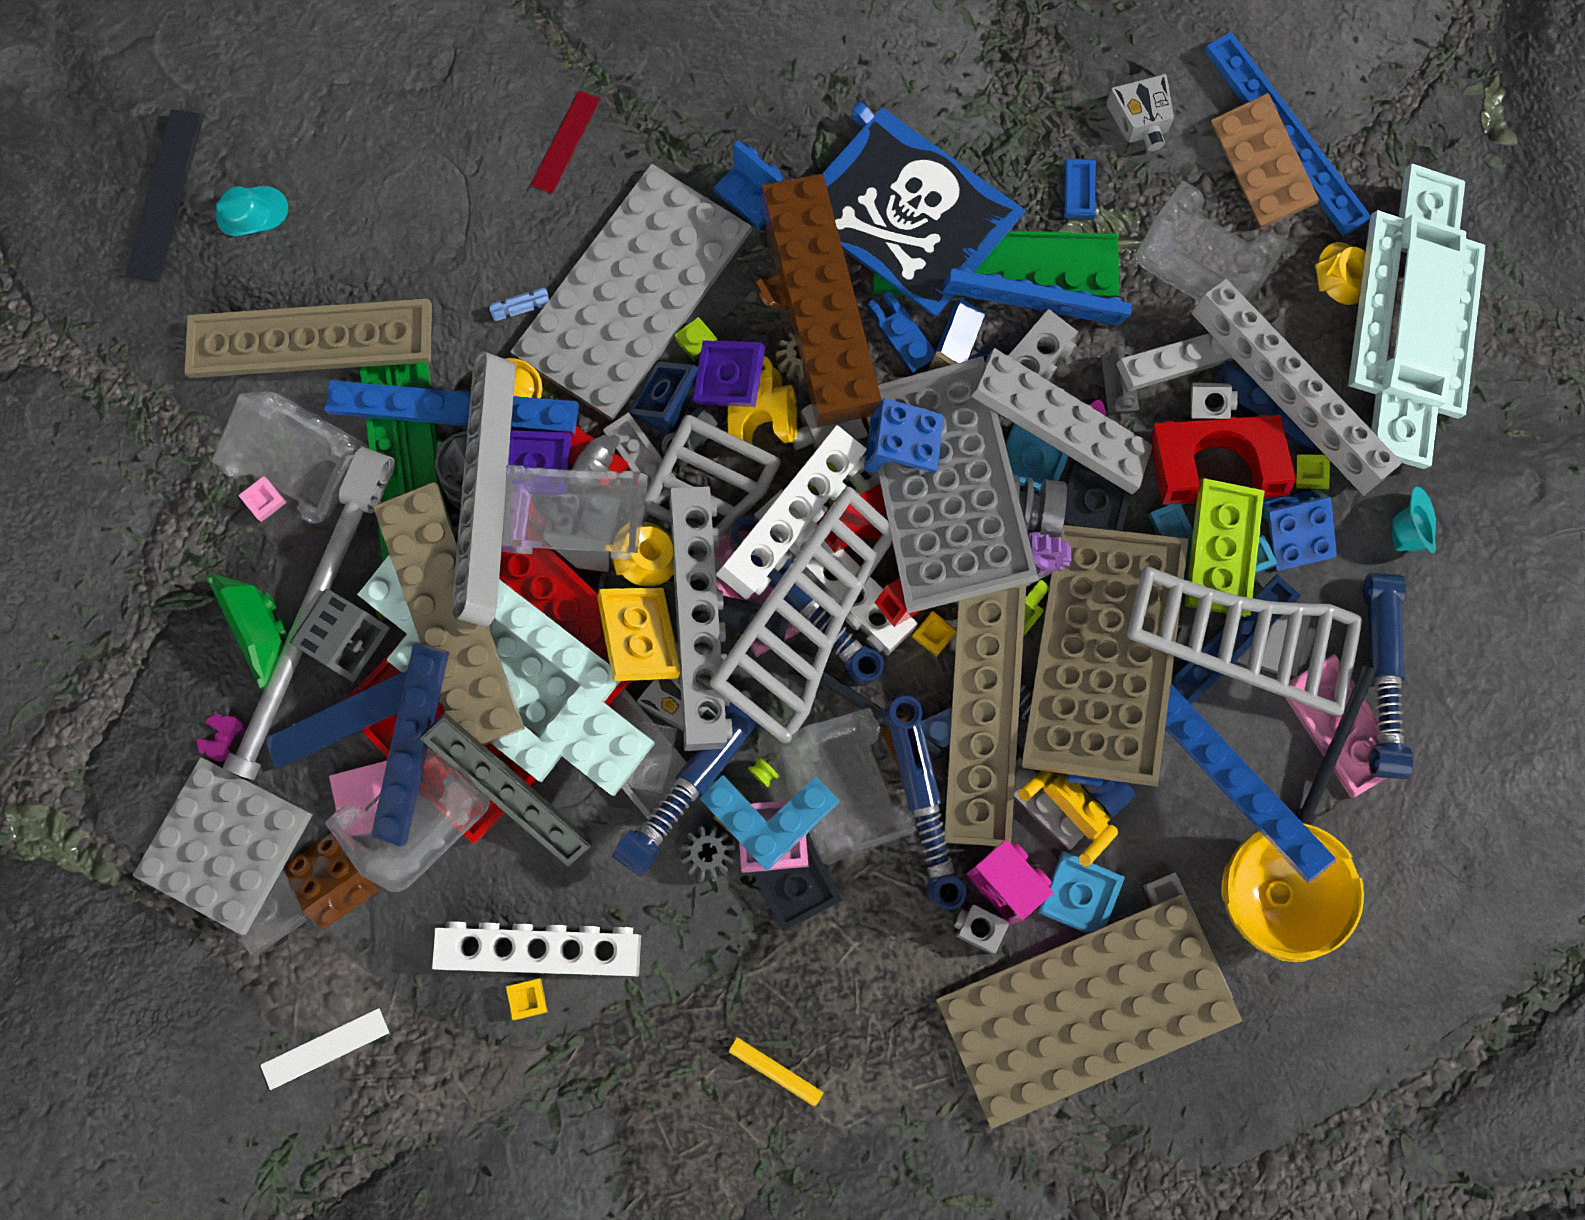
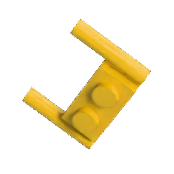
M1040 770L1018 791L1019 798L1022 801H1028L1043 787L1045 793L1087 838L1093 841L1079 856L1081 865L1085 867L1090 866L1118 835L1117 828L1107 824L1111 818L1104 811L1103 807L1095 802L1081 787L1080 783L1067 782L1068 774Z

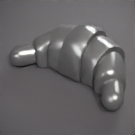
M603 435L595 440H591L583 452L580 453L569 473L568 488L571 491L570 495L583 497V494L587 493L591 487H595L600 479L604 480L610 472L608 467L612 463V456L616 446L620 443L617 435Z

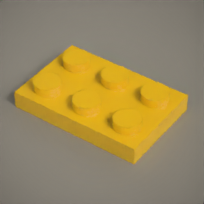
M600 589L597 598L613 681L677 679L681 670L664 589Z

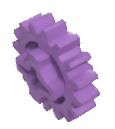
M1038 532L1029 533L1028 538L1038 577H1042V574L1045 573L1052 574L1055 570L1062 571L1063 567H1069V562H1071V546H1069L1068 541H1061L1060 537H1049L1047 534L1042 536Z

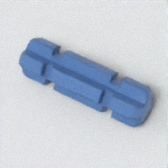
M539 288L533 290L534 293L530 295L529 292L507 298L504 303H501V300L493 302L489 305L491 316L494 321L505 319L508 314L512 317L534 310V306H538V308L544 307L550 300L547 290Z

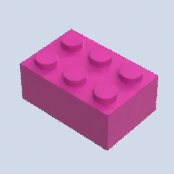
M1006 839L965 875L1011 925L1023 921L1054 892L1049 888L1052 882L1047 875L1039 868L1034 871L1026 862L1028 855L1018 843L1013 842L1011 844Z

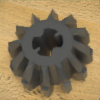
M699 826L698 831L701 837L697 839L694 834L689 832L687 837L693 845L681 844L680 849L691 853V855L682 857L680 861L682 864L694 862L687 870L689 876L700 869L698 875L700 882H704L707 872H710L712 881L716 882L718 881V876L715 870L720 869L724 875L730 873L723 863L734 864L736 859L733 856L725 855V853L734 851L736 847L734 843L723 846L728 840L729 834L724 832L717 839V826H712L710 836H706L704 826ZM710 845L711 850L717 849V853L712 855L713 861L706 862L705 858L700 860L699 854L704 853L703 847Z

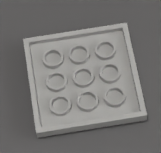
M200 758L133 876L231 930L246 935L313 814L204 758Z

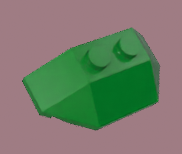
M211 573L205 577L217 598L259 688L264 690L289 631L281 619L277 621L273 610L277 609L268 592L263 593L254 585Z

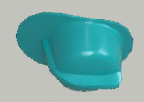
M269 186L253 188L232 187L226 190L221 195L219 202L216 203V222L218 227L225 234L234 237L276 228L285 220L288 214V202L285 196L278 189Z
M1416 486L1411 491L1409 506L1396 514L1392 519L1393 545L1397 551L1417 552L1427 549L1430 553H1435L1436 517L1434 508L1427 493L1421 487Z

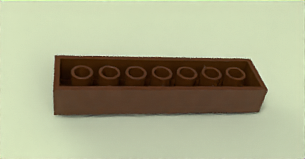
M823 174L762 185L761 204L817 427L871 417V414L882 402L824 176Z

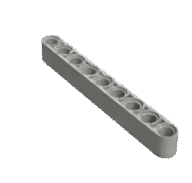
M483 351L476 358L472 373L452 616L457 620L487 627L492 623L497 609L515 364Z

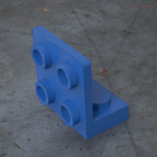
M737 140L733 144L734 167L714 186V193L759 230L766 223L761 204L762 185L782 181V174L774 165H767L762 161L753 147L750 145L744 146Z
M883 398L882 402L871 414L864 471L876 474L884 463L887 464L889 461L934 473L938 469L943 415Z
M1308 489L1291 493L1284 497L1263 500L1261 517L1269 522L1272 553L1278 563L1274 568L1277 571L1337 556L1330 496L1318 489Z

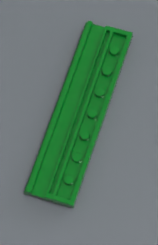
M1009 231L974 273L984 275L994 273L1001 275L1004 279L1014 281L1025 279L1035 285H1056L1066 291H1087L1092 296L1119 298V234ZM874 273L873 294L882 295L889 290L894 295H904ZM956 294L954 295V297H966Z
M428 363L360 367L361 383L432 389ZM366 418L369 449L390 456L395 461L393 474L380 503L435 482L439 487L447 509L445 492L435 468L436 453L439 450L436 424ZM379 525L382 559L384 562L389 556V551Z

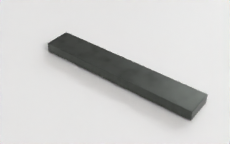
M446 712L421 734L420 739L565 865H571L592 846V840Z

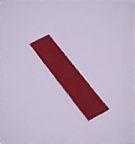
M580 90L578 91L531 184L532 186L553 194L600 98Z

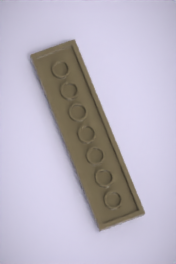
M429 299L188 315L185 374L190 378L428 363L431 362L432 303Z
M433 482L373 506L420 643L449 652L440 692V700L444 711L482 745L524 730L521 716L489 627L457 620L452 616L458 540L438 485Z
M1026 584L958 602L944 839L947 840V843L998 846L1006 839L1011 843Z

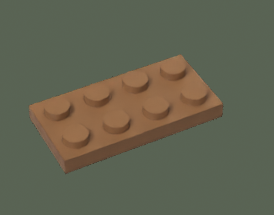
M1269 93L1211 120V125L1260 229L1318 203L1319 198Z

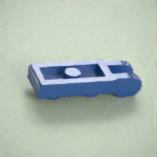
M888 290L882 294V297L893 315L885 318L883 311L874 300L866 305L873 319L878 324L879 331L913 376L931 364L936 352L907 311L901 308L894 294Z

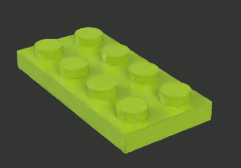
M1204 478L1199 481L1200 488L1197 494L1187 581L1233 595L1253 598L1264 490ZM1186 594L1184 606L1197 608L1199 598ZM1212 602L1210 611L1227 614L1228 606ZM1241 611V617L1251 616V611Z

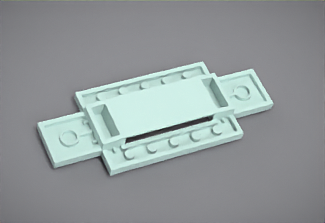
M1411 164L1404 171L1399 217L1379 210L1370 216L1348 386L1376 394L1371 430L1402 463L1426 469L1432 465L1438 413L1457 419L1466 416L1485 245L1466 239V231L1460 230L1465 181ZM1402 251L1407 253L1395 354L1394 358L1387 361L1400 253Z
M389 554L357 595L407 633L387 659L398 670L405 672L408 669L413 644L420 643ZM499 579L496 614L488 627L522 722L525 724V729L491 742V744L540 782L545 779L559 759L564 757L609 794L615 796L654 746L655 742L606 705L605 700L620 682L613 681L610 665Z

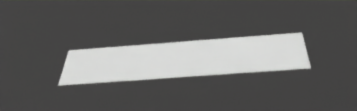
M378 1008L260 1066L269 1089L272 1090L388 1034L389 1030Z

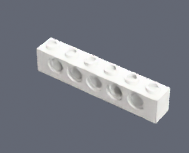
M837 425L716 575L746 600L754 592L760 595L771 582V579L767 577L771 570L775 568L779 571L790 558V555L786 553L790 546L794 544L798 547L809 534L805 527L811 520L816 524L828 508L824 506V503L829 497L835 500L846 487L842 482L847 474L853 477L862 467L864 462L860 458L867 449ZM826 462L832 463L836 467L837 472L829 470ZM808 485L816 487L819 496L812 494L808 489ZM789 508L796 509L800 513L801 519L794 518L790 514ZM770 531L777 532L782 538V543L775 542L770 536ZM751 555L760 557L763 567L754 565L751 561Z
M781 489L754 514L756 520L759 521L783 490ZM789 508V512L794 518L801 519L800 513L796 509ZM811 520L805 527L809 534L798 547L792 544L786 551L790 555V561H794L815 531L817 523L815 524ZM770 531L771 538L777 543H782L781 536L777 532ZM823 541L820 546L855 576L860 566L843 549L834 553L828 544ZM811 558L802 573L839 604L848 587L839 579L835 581L826 579L824 572L828 569L815 558ZM869 577L860 592L864 599L859 603L853 604L845 621L854 630L860 628L868 636L866 641L876 652L880 653L883 651L888 656L915 630L917 622L910 618L893 627L886 618L885 624L881 626L873 625L868 618L871 614L880 613L885 617L874 603L883 589Z
M446 922L445 928H435L432 969L639 976L641 935L633 934V928L613 927V934L600 933V927L580 926L579 932H566V926L546 925V931H533L532 924H513L512 930H499V923H479V929H466V922ZM475 937L479 944L478 951L474 955L468 956L463 949L464 943L468 938ZM508 938L512 942V951L508 956L501 957L497 952V944L500 940ZM542 939L546 944V952L541 958L536 959L530 953V946L535 940ZM575 940L580 946V953L575 959L569 960L565 957L563 948L568 941ZM609 941L614 947L613 956L609 960L602 961L597 956V947L600 943Z

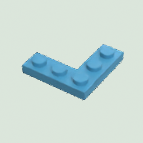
M1171 504L1151 512L1148 517L1157 535L1189 539L1184 580H1187L1193 529L1181 504ZM1264 535L1259 537L1255 574L1278 564Z
M724 775L700 798L766 871L773 867L840 803L839 799L817 776L803 787L768 822Z

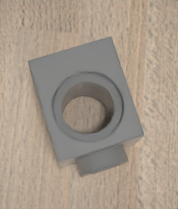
M1191 383V418L1230 419L1231 410L1237 409V391H1232L1230 383ZM1212 393H1219L1223 396L1222 403L1216 408H1210L1205 405L1207 396Z
M971 905L968 911L962 908L954 927L959 929L956 937L990 954H996L1010 922L975 905ZM974 919H982L988 926V932L983 938L976 937L971 931V924Z

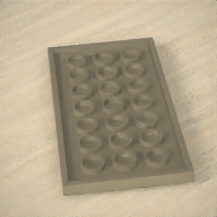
M1063 525L1061 541H1068L1069 546H1071V562H1069V567H1063L1062 571L1055 570L1051 575L1022 768L1158 787L1174 656L1129 639L1127 630L1142 569L1152 567L1184 579L1189 539ZM1153 582L1142 630L1159 636L1170 588ZM1180 605L1171 640L1176 642Z
M1184 893L936 999L991 1129L1242 1022V1018Z

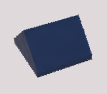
M657 362L632 405L629 414L667 435L673 433L694 396L698 368L690 364Z

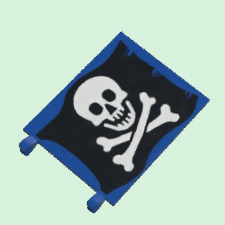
M858 102L852 108L853 114L851 118L856 124L865 127L823 173L842 249L936 318L955 295L943 292L944 280L952 268H968L974 273L1025 214L1026 210L884 108H881L874 116L866 105Z

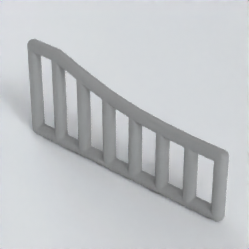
M687 415L683 418L630 524L646 522L648 516L651 515L671 525L670 510L655 502L663 486L668 489L693 487L669 475L677 458L749 492L735 507L716 498L717 513L726 516L715 527L719 530L720 541L733 527L734 523L766 494L780 466V459L702 420ZM691 430L766 465L758 482L683 447ZM691 520L686 521L692 528L701 527V525ZM697 549L690 557L698 560L704 558L705 554ZM612 559L610 569L615 570Z
M846 487L843 489L710 681L711 686L785 744L792 740L809 715L828 657L845 618L877 564L893 542L889 522L853 488ZM849 504L882 533L873 549L839 520ZM831 530L865 560L855 576L820 546ZM812 557L848 587L839 604L802 573ZM794 583L832 615L824 634L784 600V597ZM775 610L819 647L812 666L765 627V624ZM756 637L807 679L801 699L745 654ZM737 665L795 711L785 727L726 681Z
M1145 567L1141 572L1127 636L1138 643L1340 717L1344 714L1362 618L1355 613L1331 604L1274 602L1237 596L1175 577L1152 567ZM1153 582L1170 588L1159 636L1142 630ZM1182 593L1199 598L1188 647L1171 641ZM1212 602L1228 606L1218 658L1201 652ZM1242 610L1259 612L1247 669L1230 663ZM1272 614L1289 615L1275 680L1260 674ZM1302 616H1319L1305 689L1302 690L1288 685ZM1332 619L1348 625L1333 701L1317 695Z

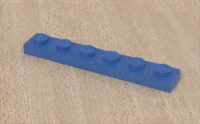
M952 268L943 284V292L1044 312L1049 309L1055 314L1120 326L1131 315L1132 303L1123 302L1117 297L1102 298L1092 296L1087 291L1071 292L1062 290L1061 287L1056 285L1040 286L1025 279L1014 281L1004 279L1001 275L994 273L978 274L973 273L968 268Z

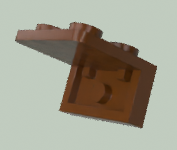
M338 830L324 837L284 867L285 874L302 911L323 930L379 891L375 881L358 865L346 839L342 837L341 832Z

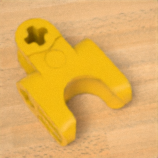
M766 356L763 357L756 407L728 406V434L752 445L753 434L757 427L765 422L772 421L774 433L784 444L791 443L797 439L796 395L791 385L782 386V375L773 367V364Z

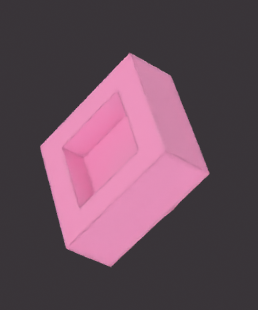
M265 476L239 495L261 522L287 503Z

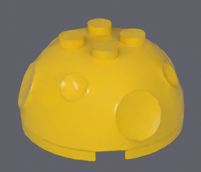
M1308 824L1304 825L1336 858L1330 867L1309 883L1298 874L1259 830L1240 844L1223 871L1222 900L1225 903L1232 924L1241 936L1256 949L1286 962L1312 960L1340 947L1355 930L1363 910L1362 878H1359L1352 862V855L1331 834Z

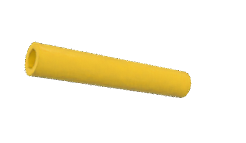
M738 1037L728 1051L814 1107H816L824 1093Z

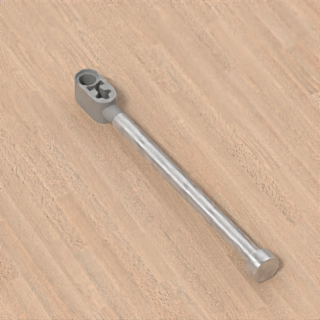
M365 447L358 449L354 455L339 491V501L345 504V507L236 755L228 754L223 769L255 780L261 766L255 760L303 653L302 650L289 642L325 588L330 590L363 513H373V506L380 504L394 471V458Z

